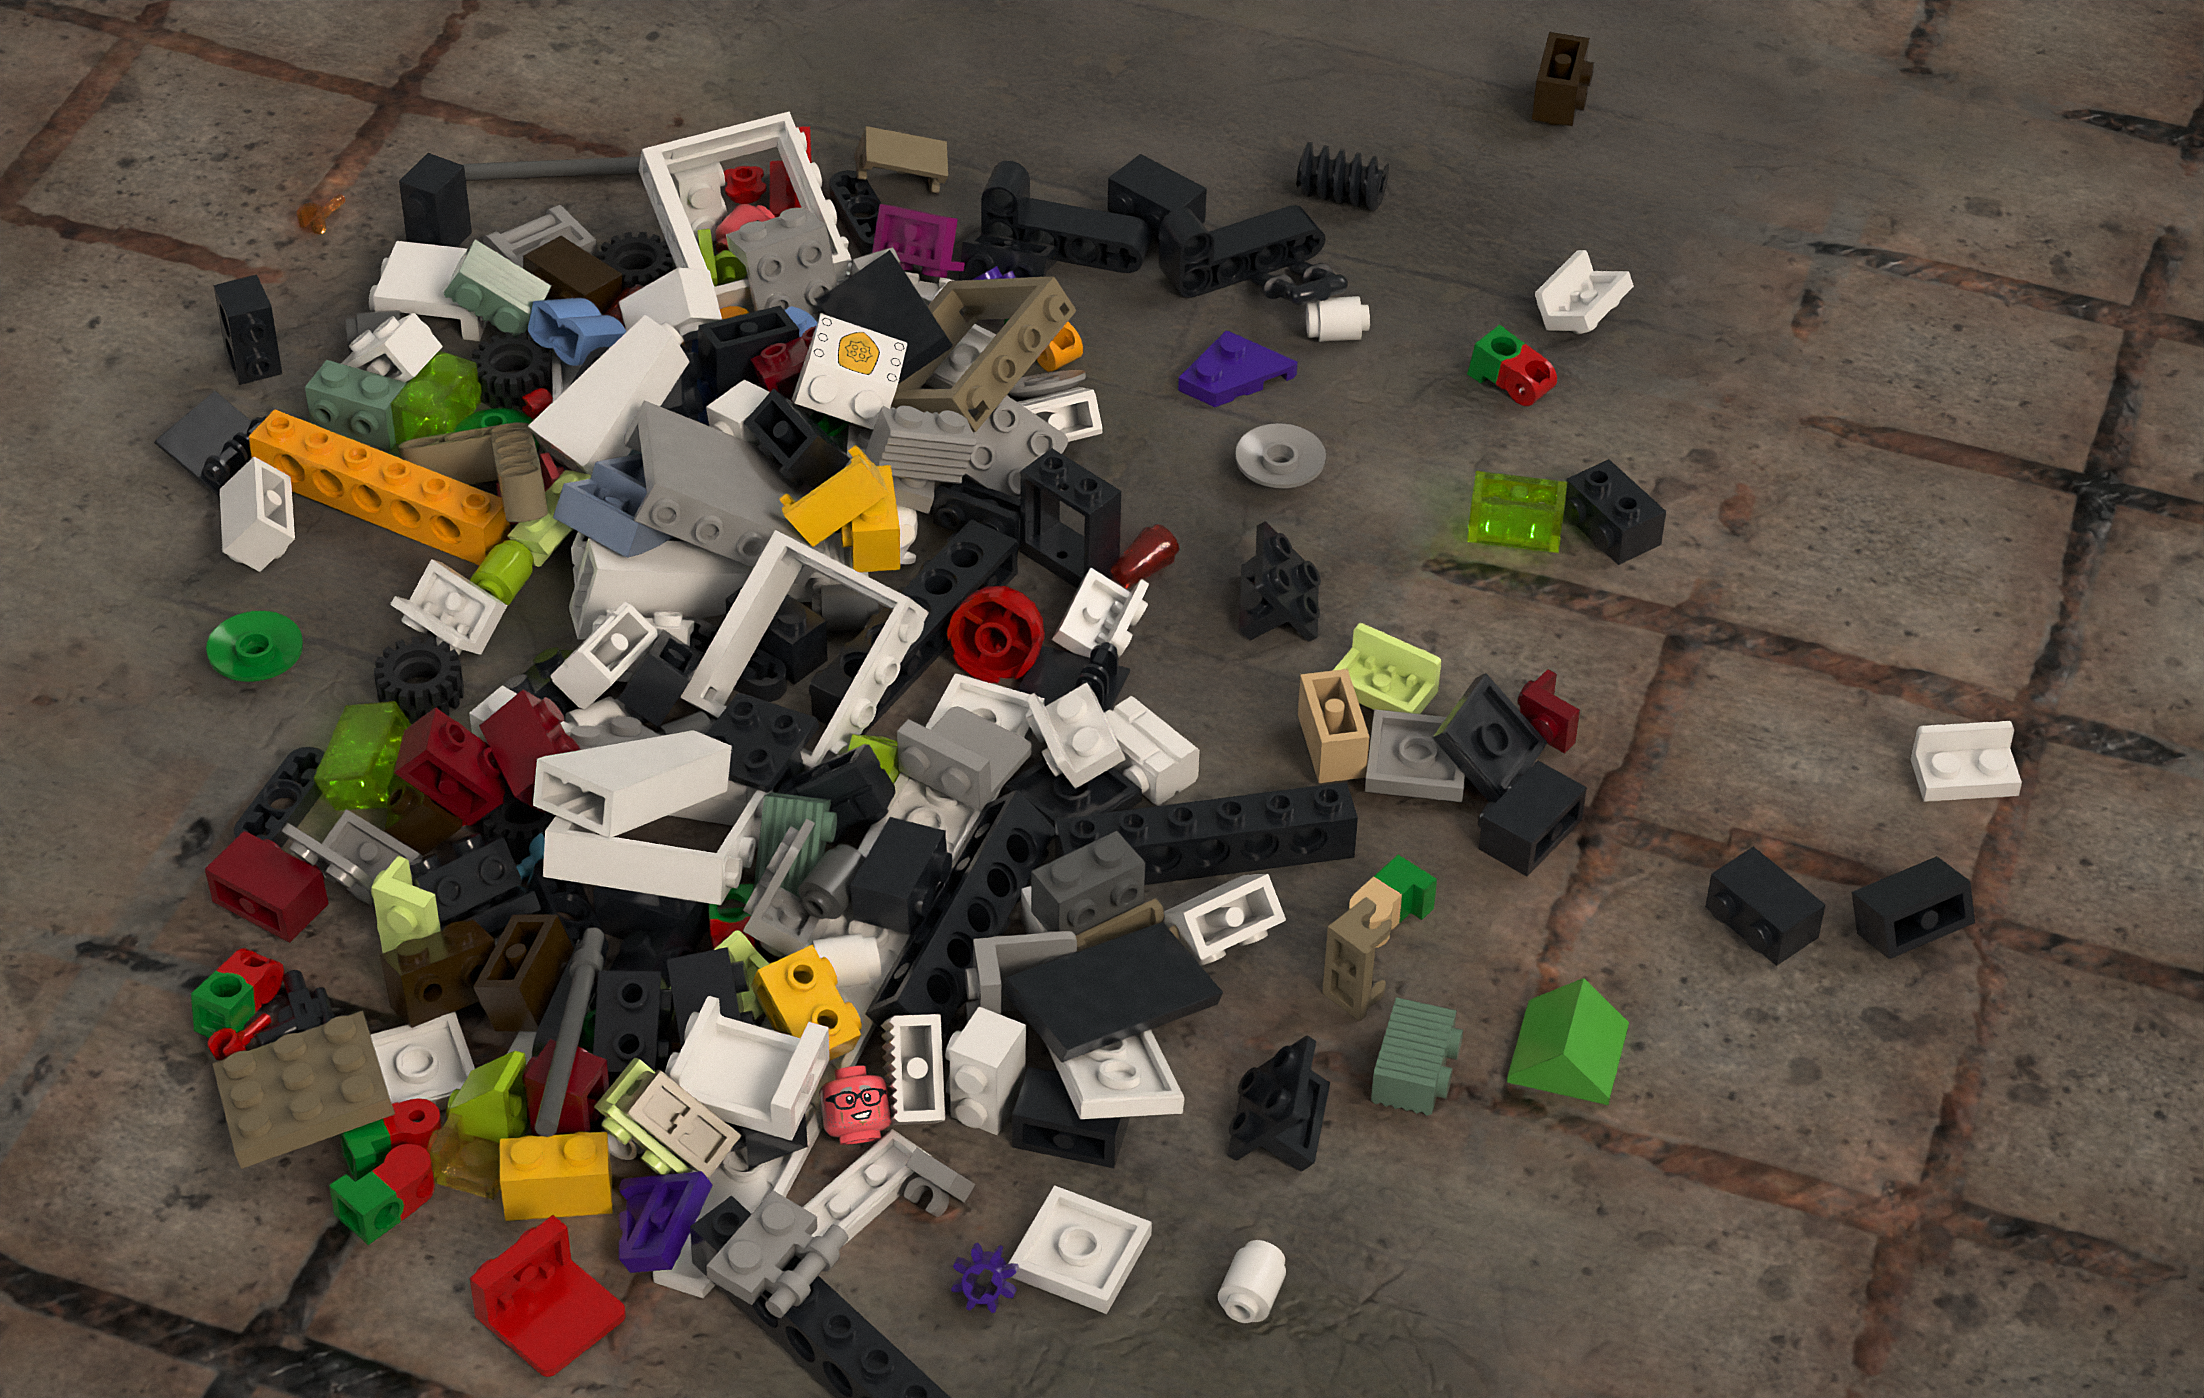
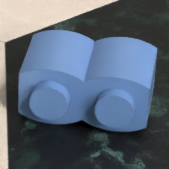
M585 298L533 301L528 325V332L536 343L545 348H553L562 361L572 366L582 365L591 351L599 347H611L627 332L620 321L609 315H601L598 308Z

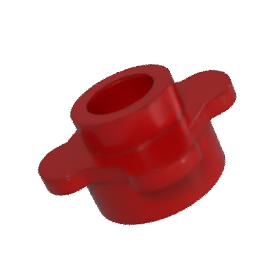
M739 166L724 171L725 182H727L725 194L735 203L750 204L756 202L767 190L766 184L761 180L764 176V171L760 167Z

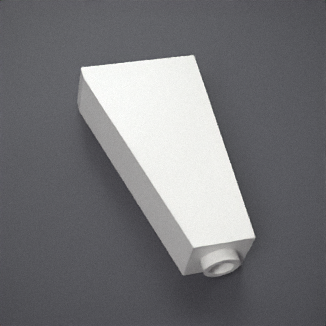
M644 315L528 425L545 453L549 452L554 460L570 471L592 475L595 462L628 456L632 449L625 446L624 436L642 403L645 400L661 406L690 362L680 347L683 343L681 335L667 322L659 325Z
M588 538L569 605L577 639H586L593 632V623L600 615H606V610L617 609L624 602L630 603L645 618H653L655 612L662 611L681 613L682 618H706L726 614L725 599L744 586L753 567L687 541H666L662 545L643 554L627 558L603 544Z
M692 730L544 756L537 759L533 806L607 838H612L726 792L732 746Z

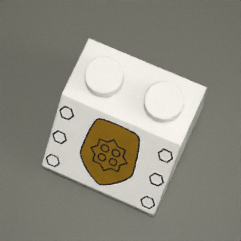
M820 313L791 400L795 404L873 430L880 409L883 406L889 409L891 407L901 373L907 342Z

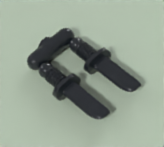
M1299 261L1289 267L1290 271L1300 275L1302 285H1295L1293 280L1284 274L1273 276L1262 272L1251 278L1254 284L1262 287L1261 291L1265 297L1270 299L1281 297L1292 301L1295 305H1304L1317 300L1325 301L1331 296L1343 293L1348 287L1347 279L1341 274L1336 275L1333 273L1329 265L1324 263L1312 265L1305 261Z

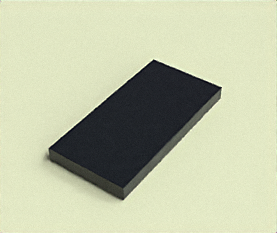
M890 250L817 299L827 316L907 342L898 384L953 347V344Z
M1163 922L1008 976L1001 989L1061 1062L1218 1005L1223 991Z

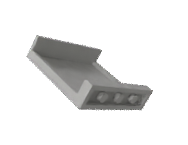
M644 400L624 436L626 447L642 453L647 494L634 516L635 522L753 568L775 530L824 554V540L812 547L784 516L781 509L784 505L779 500L780 497L787 493L797 502L814 490L806 483L801 488L792 484L779 471L783 465L780 462L776 464L760 451L757 445ZM803 565L793 583L805 587L814 570Z

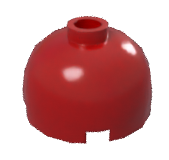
M987 586L971 593L953 613L947 630L948 641L951 638V645L955 650L953 657L957 664L972 677L988 683H999V677L1005 679L1015 677L1014 680L1022 677L1036 662L1045 636L1043 618L1035 603L1022 592L1007 586Z

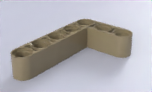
M509 423L405 441L398 446L401 459L467 485L498 480L505 517L509 522L537 520L548 514L541 466L533 434L528 427V423Z

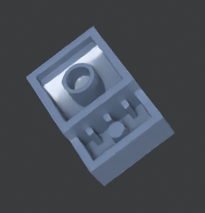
M642 454L595 462L590 479L564 483L553 515L554 519L627 558L652 550L674 537L634 521V516L647 494Z

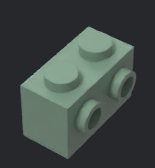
M326 360L305 386L310 423L352 440L391 451L412 424L407 382Z

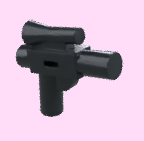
M291 970L285 973L283 982L290 1005L279 1011V1024L255 1034L258 1047L275 1042L284 1035L300 1033L326 1024L336 1016L332 1011L326 989L324 987L316 988L313 992L315 998L311 999L302 972Z

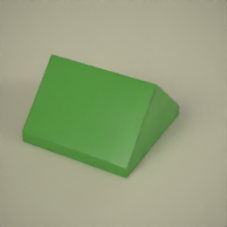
M1585 978L1530 999L1510 1065L1507 1082L1609 1105L1629 1022Z

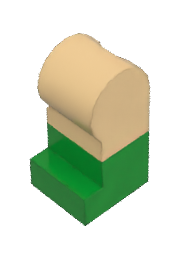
M1398 854L1352 896L1349 910L1365 897L1376 904V911L1370 918L1369 929L1378 928L1381 922L1389 919L1392 921L1391 929L1393 930L1409 914H1413L1422 920L1434 909L1437 879ZM1390 935L1388 936L1387 939H1385L1382 943H1380V944H1379L1378 946H1376L1375 948H1379V947H1381L1382 945L1386 944V942H1387V941L1389 940V938H1390Z

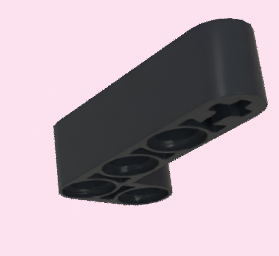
M1014 161L999 162L994 167L982 193L981 232L1058 246L1057 261L1120 273H1133L1141 268L1153 238V231L1149 224L1137 217L1030 198L1029 173L1025 167Z
M1297 205L1287 206L1212 231H1208L1190 209L1177 208L1165 216L1161 222L1159 267L1184 297L1192 298L1249 280L1262 272L1270 273L1291 266L1299 261H1307L1315 257L1322 250L1326 239L1321 229L1301 206Z

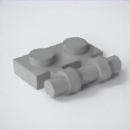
M772 1190L706 1266L707 1278L751 1305L764 1290L770 1292L772 1295L766 1301L765 1306L771 1314L782 1318L792 1306L801 1305L811 1292L809 1285L820 1272H827L835 1265L840 1258L839 1250L848 1241L849 1237L845 1230L837 1225H831L823 1236L813 1237L812 1234L817 1230V1216ZM794 1255L802 1259L793 1271H782Z

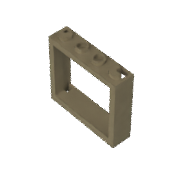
M1054 276L949 281L931 301L928 308L953 344V347L899 383L890 408L894 407L897 409L899 406H910L923 413L928 411L932 414L934 412L940 414V412L945 410L954 411L966 417L972 432H976L1077 310ZM961 309L964 312L963 316L960 314ZM1009 319L951 389H920L977 320ZM977 408L979 413L973 419L968 410Z

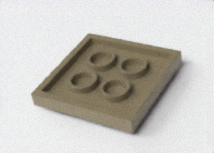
M363 1011L349 1016L335 1017L318 1027L300 1033L284 1035L275 1042L249 1051H239L231 1054L224 1060L212 1063L234 1152L241 1169L395 1115Z

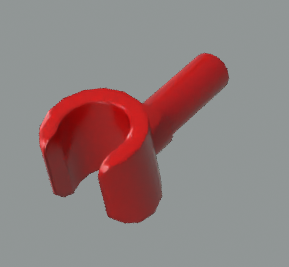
M544 388L537 389L522 397L527 405L523 406L522 411L535 420L553 403V398L548 390Z
M263 1013L238 1033L232 1028L220 1029L209 1038L208 1047L215 1059L219 1061L233 1053L247 1051L245 1046L251 1042L256 1033L261 1032L271 1024L272 1020L268 1014Z

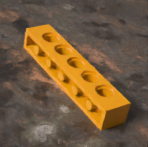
M276 409L249 435L251 457H256L290 476L292 492L479 566L495 545L510 540L507 535L511 532V525L506 520L501 497Z

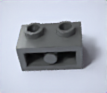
M1115 831L1031 871V912L1048 932L1071 931L1078 935L1144 903L1145 862L1118 831Z

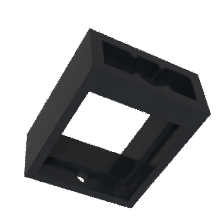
M1051 448L1020 471V553L1077 589L1090 568L1108 579L1118 574L1120 564L1121 490ZM1060 501L1085 516L1084 536L1060 522ZM1059 556H1065L1066 558L1060 559V558H1058V557H1059Z

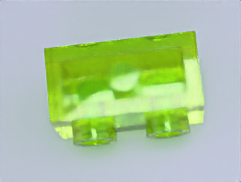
M438 351L390 403L396 444L399 445L405 441L422 437L453 433L456 426L476 410L481 404L480 396L482 390L481 384L478 382L476 362L442 351Z
M1476 471L1467 542L1559 553L1567 482Z
M395 701L345 705L314 777V781L336 811L386 808L387 800L393 790L396 775L393 768L398 757L403 732L411 726Z

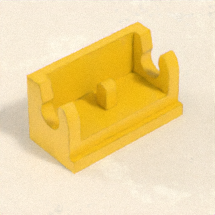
M857 445L848 450L853 457L851 464L796 502L787 493L779 498L784 505L781 508L784 516L812 547L889 495L878 467L871 462Z

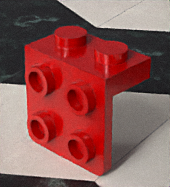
M554 1215L550 1216L539 1226L526 1230L515 1244L495 1259H489L477 1269L476 1273L469 1278L475 1318L545 1377L557 1374L621 1324L626 1318L624 1304L572 1261L568 1227Z

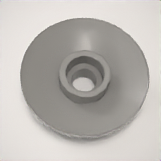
M1064 370L1021 377L1007 395L1031 399L1068 390L1084 380L1086 372L1084 370Z
M1275 423L1256 427L1244 434L1236 446L1235 459L1240 471L1250 480L1273 488H1292L1309 483L1322 472L1325 466L1326 452L1319 438L1310 431L1291 424Z

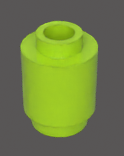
M506 540L492 548L472 575L470 581L506 605H510L532 574L533 555L522 543L515 540Z

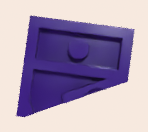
M1226 330L1179 376L1178 391L1208 405L1218 407L1234 401L1238 396L1250 395L1263 390L1264 381L1281 375L1286 381L1293 379L1297 375L1298 362Z
M702 1171L622 1179L619 1185V1192L626 1199V1210L619 1213V1228L623 1232L622 1238L619 1241V1260L630 1273L673 1269L690 1234V1226L695 1223L700 1215L705 1200L713 1186Z

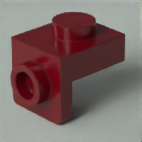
M1547 669L1536 681L1530 680L1524 685L1518 696L1517 704L1520 706V712L1547 741L1548 745L1565 754L1576 743L1580 709L1554 695L1557 674Z

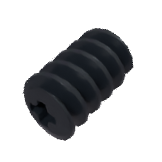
M1308 142L1299 162L1296 186L1297 188L1301 186L1303 195L1308 197L1312 196L1317 189L1319 198L1322 200L1329 199L1334 192L1335 201L1343 204L1350 195V201L1354 207H1360L1366 199L1368 209L1375 211L1382 203L1389 164L1387 163L1384 169L1381 170L1378 166V157L1372 156L1368 165L1362 166V156L1359 152L1355 154L1351 163L1346 162L1345 149H1340L1335 159H1330L1329 146L1326 145L1323 146L1319 155L1315 156L1313 143Z

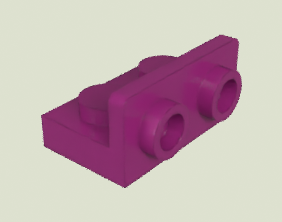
M880 204L872 253L893 247L903 270L913 271L914 264L922 266L921 274L947 278L948 270L964 271L965 266L964 262L951 260L957 218Z

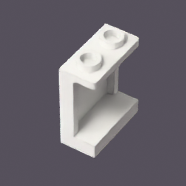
M396 241L390 257H385L382 262L381 278L378 285H373L370 290L369 308L371 311L400 310L401 313L411 314L414 312L418 315L460 319L463 339L480 341L488 322L484 321L482 316H476L474 311L468 312V309L461 307L457 302H453L452 298H445L444 291L467 249Z
M708 996L700 1013L694 1011L689 1017L684 1035L685 1043L680 1053L673 1052L671 1054L665 1074L723 1121L792 1141L829 1061V1027L808 1022L802 1037L797 1038L724 1017L720 1014L719 998Z

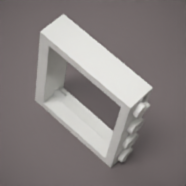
M790 112L642 149L639 173L677 268L708 270L670 174L777 147L801 208L806 207L826 225L837 281L844 280L848 263L852 260L847 249L849 242L845 236L840 237L835 225L837 223L835 207L830 199L825 200L823 196L820 170L815 162L810 163L806 154L807 141L804 132L800 133L799 129L795 127ZM748 278L714 287L719 309L729 306L744 307L753 304Z
M775 530L681 698L712 717L719 718L726 709V706H724L725 702L803 565L893 610L813 753L805 748L800 752L804 766L810 769L846 753L852 734L860 735L863 729L873 721L878 702L887 686L891 685L897 678L900 671V663L911 644L920 637L924 628V621L929 612L909 597Z
M728 780L726 792L669 814V816L732 825V830L717 853L617 837L607 838L556 816L545 830L543 877L721 905L731 888L739 886L744 867H751L755 849L759 845L764 795L773 792V789L766 793Z

